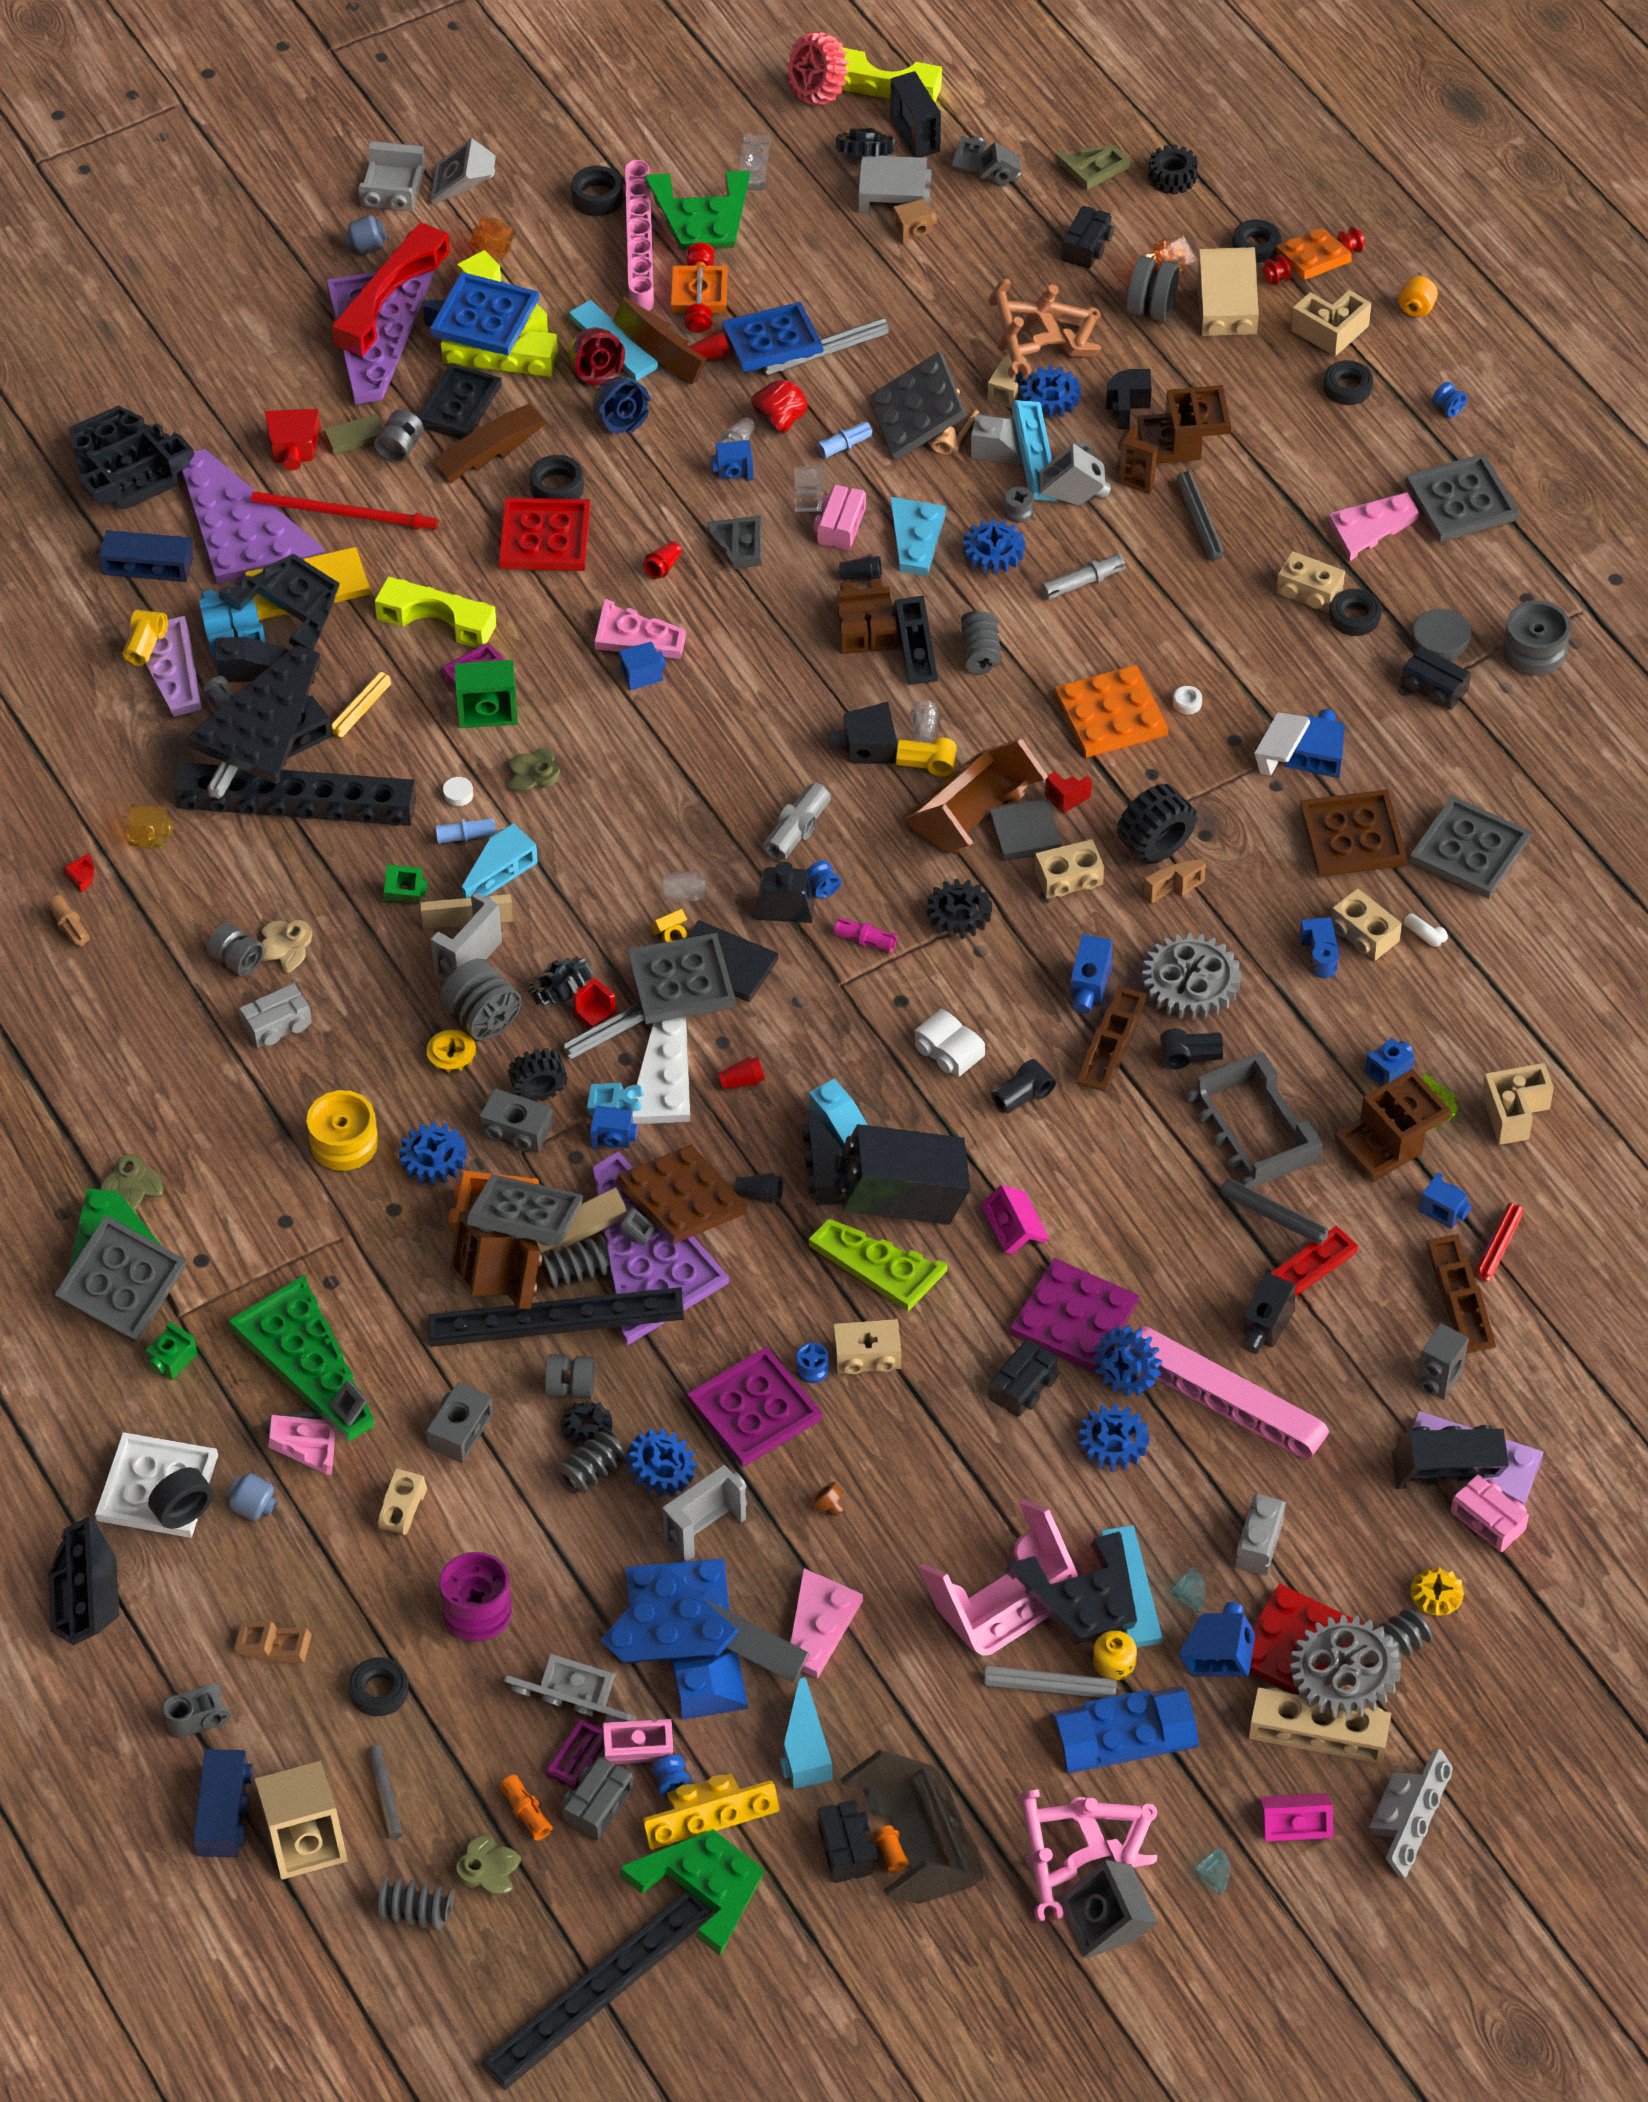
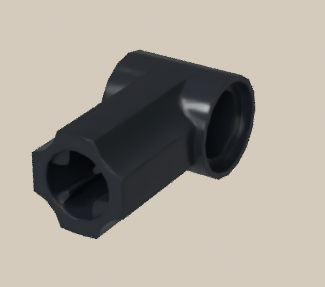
M1173 1028L1164 1031L1160 1036L1163 1062L1167 1068L1182 1069L1192 1061L1223 1060V1040L1220 1032L1187 1034L1182 1029Z
M1030 1059L1021 1065L1016 1072V1076L993 1089L991 1097L996 1107L1002 1113L1008 1114L1032 1098L1037 1100L1045 1098L1053 1091L1057 1082L1036 1059Z

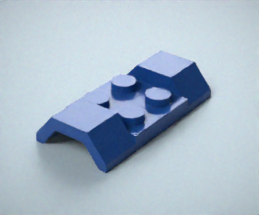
M1182 1686L1150 1692L1148 1689L1084 1702V1706L1051 1712L1052 1721L1057 1726L1062 1743L1067 1774L1197 1748L1199 1746L1195 1717L1187 1690Z

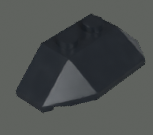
M90 1516L64 1528L61 1535L63 1541L55 1553L48 1574L51 1632L71 1645H75L100 1633L119 1617L116 1557L96 1522Z

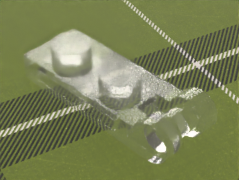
M744 132L739 171H750L747 190H765L771 133L752 135V132Z

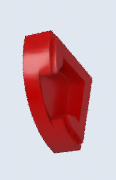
M88 853L63 868L65 876L80 892L87 889L93 881L94 866L92 858Z

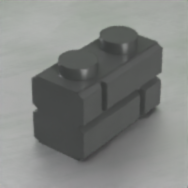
M598 1757L592 1766L587 1764L579 1777V1786L574 1792L568 1791L561 1803L565 1825L578 1832L581 1831L584 1835L595 1841L600 1839L634 1789L631 1772L618 1765L615 1766L612 1762L602 1757Z

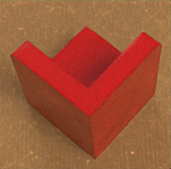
M1056 771L1047 775L1045 796L1063 814L1091 798L1092 779L1089 776L1078 781L1074 776L1063 780Z
M595 977L587 982L584 987H580L577 993L572 994L573 1016L588 1029L616 1015L615 995Z

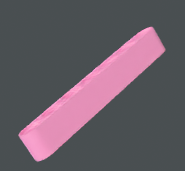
M633 160L625 167L629 299L650 311L654 307L651 191L645 185V176L650 174V169L646 162Z
M1146 1326L1139 1327L1142 1329V1337L1144 1339L1150 1336L1153 1338L1150 1343L1151 1348L1159 1347L1160 1350L1155 1354V1358L1162 1360V1364L1156 1368L1161 1372L1156 1380L1303 1459H1311L1329 1434L1327 1426L1311 1414Z

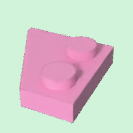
M272 1415L268 1447L326 1475H332L336 1430L325 1420Z

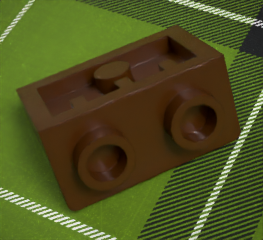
M1132 426L1127 435H1122L1118 444V450L1121 451V456L1116 466V470L1119 471L1118 483L1150 494L1154 488L1158 446L1138 440V427Z

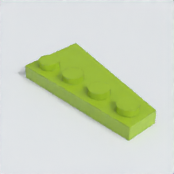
M828 1219L809 1238V1247L907 1312L947 1272V1263L939 1260L935 1263L924 1259L923 1254L910 1250L908 1253L893 1247L892 1242L884 1239L877 1241L866 1237L865 1232Z

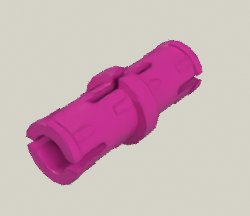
M843 917L838 918L834 928L835 936L859 942V946L866 947L868 945L890 953L893 951L897 941V934L879 930L867 922L864 924L856 923Z

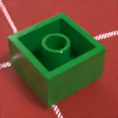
M513 660L455 663L459 728L518 725Z

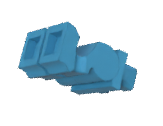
M213 589L202 591L199 605L207 642L209 643L211 659L216 658L217 638L236 636L265 642L263 625L259 623L253 599L241 611H238L221 600Z

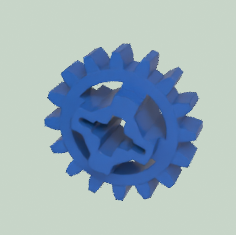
M1052 365L1048 366V370H1043L1039 366L1037 367V373L1031 371L1027 380L1022 378L1020 397L1022 401L1040 402L1042 413H1047L1049 418H1052L1054 413L1063 417L1064 410L1071 413L1073 412V405H1079L1081 386H1079L1078 378H1072V371L1063 373V367L1060 366L1057 370H1053Z
M991 519L990 524H986L982 520L980 521L979 528L972 525L970 533H965L963 553H965V560L972 561V568L981 566L983 573L988 569H992L993 574H997L998 569L1001 568L1004 572H1008L1009 565L1017 567L1018 560H1023L1025 551L1022 531L1016 532V525L1014 524L1007 527L1006 520L1001 521L1000 524H996L995 519Z
M435 1122L431 1123L430 1128L419 1124L420 1131L416 1132L410 1129L408 1131L409 1138L401 1139L402 1147L398 1150L402 1170H407L408 1178L417 1175L419 1184L425 1179H429L430 1185L435 1184V1179H440L442 1183H447L446 1176L450 1175L456 1178L457 1168L464 1169L465 1167L464 1159H467L464 1137H459L457 1129L449 1132L448 1124L446 1123L441 1128H437Z
M1130 1325L1125 1326L1123 1329L1116 1326L1100 1337L1101 1341L1094 1346V1349L1099 1353L1093 1357L1094 1362L1100 1363V1367L1095 1370L1096 1374L1103 1373L1105 1375L1102 1383L1105 1385L1111 1382L1113 1384V1392L1123 1388L1124 1396H1128L1133 1391L1136 1395H1139L1145 1389L1147 1390L1154 1385V1380L1161 1374L1156 1368L1162 1364V1360L1155 1358V1354L1160 1351L1159 1347L1151 1348L1150 1346L1153 1338L1150 1336L1144 1339L1142 1337V1329L1140 1328L1132 1333ZM1118 1342V1346H1116L1114 1348V1351H1112L1111 1349L1114 1343ZM1142 1370L1143 1374L1141 1378H1137V1375L1140 1374V1371Z
M1113 1404L1112 1410H1107L1104 1405H1101L1099 1414L1091 1410L1089 1412V1420L1083 1419L1081 1421V1430H1079L1078 1438L1081 1453L1087 1452L1088 1462H1092L1095 1459L1098 1460L1097 1468L1099 1469L1107 1464L1111 1472H1114L1116 1465H1120L1123 1470H1127L1129 1461L1137 1465L1139 1464V1455H1146L1147 1445H1149L1147 1423H1140V1413L1131 1416L1130 1407L1128 1406L1123 1411H1119L1117 1404ZM1094 1432L1097 1433V1440L1095 1442L1092 1437ZM1132 1434H1134L1135 1436V1442L1133 1444L1131 1443Z
M662 1428L657 1435L652 1429H648L645 1435L638 1434L627 1450L629 1454L625 1459V1463L631 1465L628 1474L637 1475L638 1478L635 1484L644 1483L646 1485L645 1492L649 1493L653 1488L656 1489L658 1497H661L665 1491L672 1497L677 1490L683 1492L695 1476L693 1471L697 1466V1462L691 1460L695 1453L693 1450H685L686 1440L676 1441L677 1433L674 1432L669 1437L666 1436V1432Z

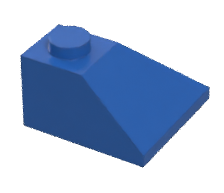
M726 1649L718 1657H691L682 1660H671L682 1720L748 1709L737 1653Z

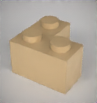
M1349 290L1332 305L1310 292L1293 307L1291 331L1331 355L1336 356L1369 327L1371 302Z
M1545 1063L1485 1074L1481 1096L1499 1145L1529 1140L1533 1120L1531 1113L1550 1109L1554 1086Z

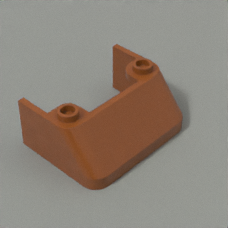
M1022 738L983 750L974 755L912 808L903 819L913 831L943 852L951 851L955 854L973 843L967 832L988 815L990 809L996 808L1001 802L1009 799L1012 802L1017 801L1027 793L1025 788L1028 785L1043 781L1048 776Z

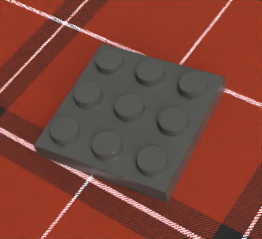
M939 351L869 395L891 455L896 460L967 417L945 357Z
M1484 453L1406 475L1405 484L1439 542L1518 520V509Z
M1451 796L1410 854L1409 863L1490 899L1530 841L1532 831L1455 796Z
M717 933L627 949L645 1024L736 1007L733 989Z
M492 1174L469 1212L467 1225L475 1226L477 1229L485 1232L497 1231L505 1233L515 1239L527 1238L536 1240L545 1246H560L582 1206L583 1195Z
M105 1215L56 1291L55 1297L137 1343L188 1263L186 1259Z

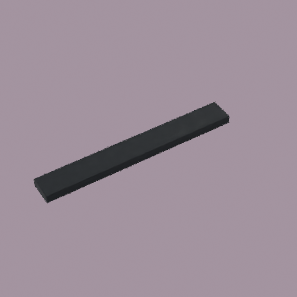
M682 1287L538 1302L532 1303L531 1309H519L516 1305L429 1314V1343L431 1347L684 1320Z
M686 1891L481 2061L482 2068L504 2090L509 2088L713 1917V1911L690 1892Z

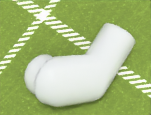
M1413 913L1407 915L1404 919V926L1432 947L1441 946V943L1445 942L1448 938L1444 928L1436 927L1434 929Z

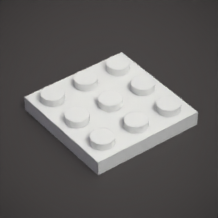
M123 1432L95 1513L96 1520L192 1538L197 1519L180 1528H164L149 1508L148 1498L154 1487L162 1479L183 1468L192 1467L198 1469L207 1482L210 1483L218 1458L217 1449Z

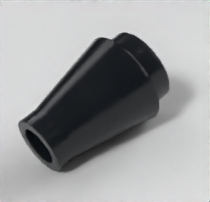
M869 554L846 562H840V578L867 582L882 579L880 556Z
M775 1173L737 1177L735 1192L739 1196L772 1204L774 1201H780L782 1198L783 1179L781 1176H775Z

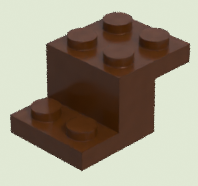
M1223 385L1167 390L1165 413L1137 416L1140 440L1158 446L1156 463L1201 460L1203 436L1231 434V422Z
M1411 1069L1364 1096L1360 1119L1336 1132L1334 1141L1373 1183L1420 1156L1423 1151L1425 1132L1448 1120L1451 1116V1110L1415 1070Z
M459 1211L450 1270L472 1296L508 1295L519 1309H531L532 1298L537 1292V1268L542 1263L540 1249L531 1239H515L505 1233L497 1231L485 1232L477 1229L475 1226L467 1225L470 1211Z

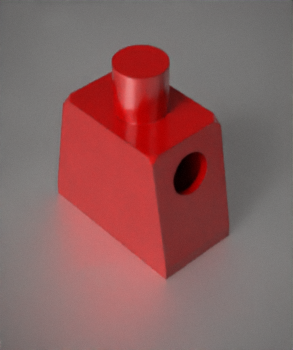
M319 409L265 411L267 433L273 460L276 463L284 462V467L291 471L298 470L301 467V462L312 461L315 457L321 432Z

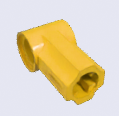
M135 610L133 612L130 622L131 634L122 653L126 661H129L134 666H143L144 663H148L157 639L163 638L167 632L168 618L165 613Z
M936 738L932 743L899 740L896 765L926 768L934 776L946 777L953 772L957 745L948 738Z

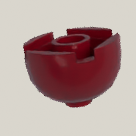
M598 327L585 329L578 333L571 341L568 350L569 364L574 373L587 384L601 385L609 379L608 377L613 376L615 372L618 374L621 371L625 361V348L619 338L606 329Z

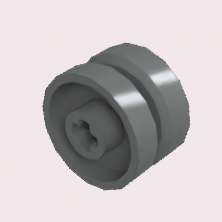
M1140 255L1130 282L1127 314L1143 317L1149 309L1151 319L1167 322L1177 294L1180 263L1164 260L1158 268L1156 258Z
M1542 600L1527 601L1517 605L1510 612L1506 623V635L1503 643L1505 659L1510 666L1519 672L1530 675H1545L1556 671L1563 665L1567 656L1571 632L1570 618L1557 605Z

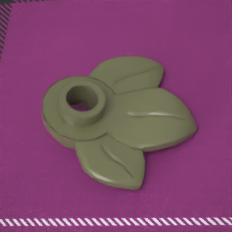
M538 748L533 755L519 754L508 762L511 770L515 773V776L507 784V788L510 790L526 791L536 785L546 788L553 786L559 780V766L554 762V754L548 749Z
M127 1154L118 1159L114 1171L103 1180L101 1190L118 1191L135 1212L144 1194L151 1197H161L163 1194V1184L158 1173L155 1170L146 1168L144 1161L139 1156ZM134 1165L132 1172H124L126 1166Z
M491 1835L479 1836L468 1844L466 1855L458 1860L455 1869L456 1875L460 1883L466 1887L475 1888L480 1886L491 1894H505L513 1889L507 1875L519 1866L521 1856L507 1847L496 1848L495 1840Z

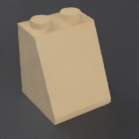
M1255 247L1199 249L1197 295L1202 336L1257 334L1259 310Z
M321 1761L255 1778L262 1812L281 1880L348 1862L336 1806Z

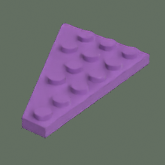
M434 271L423 273L408 280L387 297L377 316V340L363 357L342 349L355 405L383 400ZM377 272L327 280L335 319L343 314L349 302L360 294L365 283L370 282Z
M206 449L194 451V457L187 468L181 472L217 584L244 578L245 572L264 568L293 553L302 559L325 554L324 548L277 508L272 505L251 503L252 492L255 490Z
M619 1151L593 1166L597 1196L617 1188L627 1211L633 1207L651 1223L616 1184L618 1174L633 1168ZM623 1220L604 1229L615 1294L682 1287L685 1311L729 1284V1276L694 1236L671 1245L655 1227L651 1237L643 1246L625 1239L620 1226ZM665 1322L622 1326L624 1342L629 1345Z

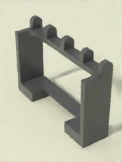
M1264 1052L1197 1077V1088L1185 1095L1189 1103L1197 1100L1200 1101L1205 1111L1201 1112L1198 1118L1202 1123L1213 1121L1220 1132L1213 1138L1215 1145L1221 1146L1227 1143L1234 1154L1227 1163L1231 1169L1242 1167L1248 1177L1244 1178L1241 1184L1248 1188H1253L1321 1160L1323 1142L1308 1119L1299 1123L1276 1089L1278 1073ZM1254 1078L1298 1147L1252 1165L1209 1096Z

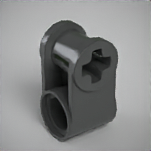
M212 1683L206 1684L198 1689L168 1698L163 1705L167 1733L172 1737L183 1738L206 1729L217 1728L228 1722L231 1714L229 1709L224 1707L221 1700L222 1690L220 1686ZM176 1715H185L182 1718H173Z

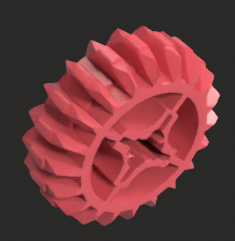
M823 32L809 33L799 37L798 43L792 44L793 52L788 53L790 62L785 64L789 67V72L786 76L790 78L787 86L793 88L792 94L798 96V100L809 103V105H825L829 101L836 100V95L842 93L841 86L847 84L844 77L849 74L846 71V65L849 62L844 59L847 52L842 49V43L838 42L836 37Z

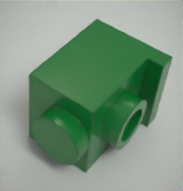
M387 864L382 903L392 901L419 904L420 896L426 897L427 879H422L423 868ZM407 885L410 887V890L400 889V886Z
M170 1321L166 1325L167 1329L145 1351L148 1367L157 1375L163 1374L173 1380L198 1354L195 1338Z

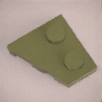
M1106 145L1099 148H1081L1080 154L1065 155L1064 151L1056 152L1055 161L1086 190L1130 168V159L1115 145Z

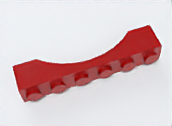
M422 222L413 231H410L403 243L393 250L387 262L378 268L376 275L370 282L365 283L360 294L349 302L343 314L334 320L331 328L334 346L363 357L377 340V316L387 297L408 280L438 268L450 253L448 233Z

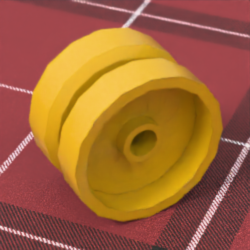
M337 1090L324 1094L315 1100L309 1108L306 1123L310 1148L313 1157L322 1166L331 1170L349 1171L360 1168L371 1160L377 1151L378 1133L372 1104L363 1095L353 1091Z

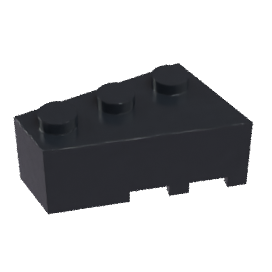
M1480 1425L1473 1429L1447 1426L1441 1430H1430L1426 1426L1415 1427L1405 1435L1391 1452L1396 1490L1407 1488L1406 1483L1410 1481L1427 1480V1486L1438 1484L1437 1478L1458 1477V1482L1472 1480L1477 1475H1480L1483 1479L1500 1477L1509 1466L1504 1428L1492 1429L1491 1425Z

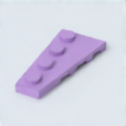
M181 616L168 620L165 636L157 639L148 663L145 664L172 715L176 717L202 710L186 618Z
M1419 1411L1413 1428L1426 1426L1430 1430H1441L1447 1426L1473 1429ZM1505 1439L1509 1461L1508 1468L1500 1477L1484 1479L1486 1481H1494L1501 1488L1502 1494L1511 1500L1519 1501L1525 1506L1543 1457V1451Z

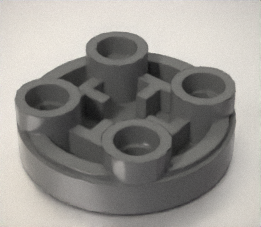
M1433 609L1424 612L1415 620L1412 631L1415 652L1422 646L1450 662L1458 660L1459 655L1469 646L1471 628L1467 620L1460 614L1447 609Z

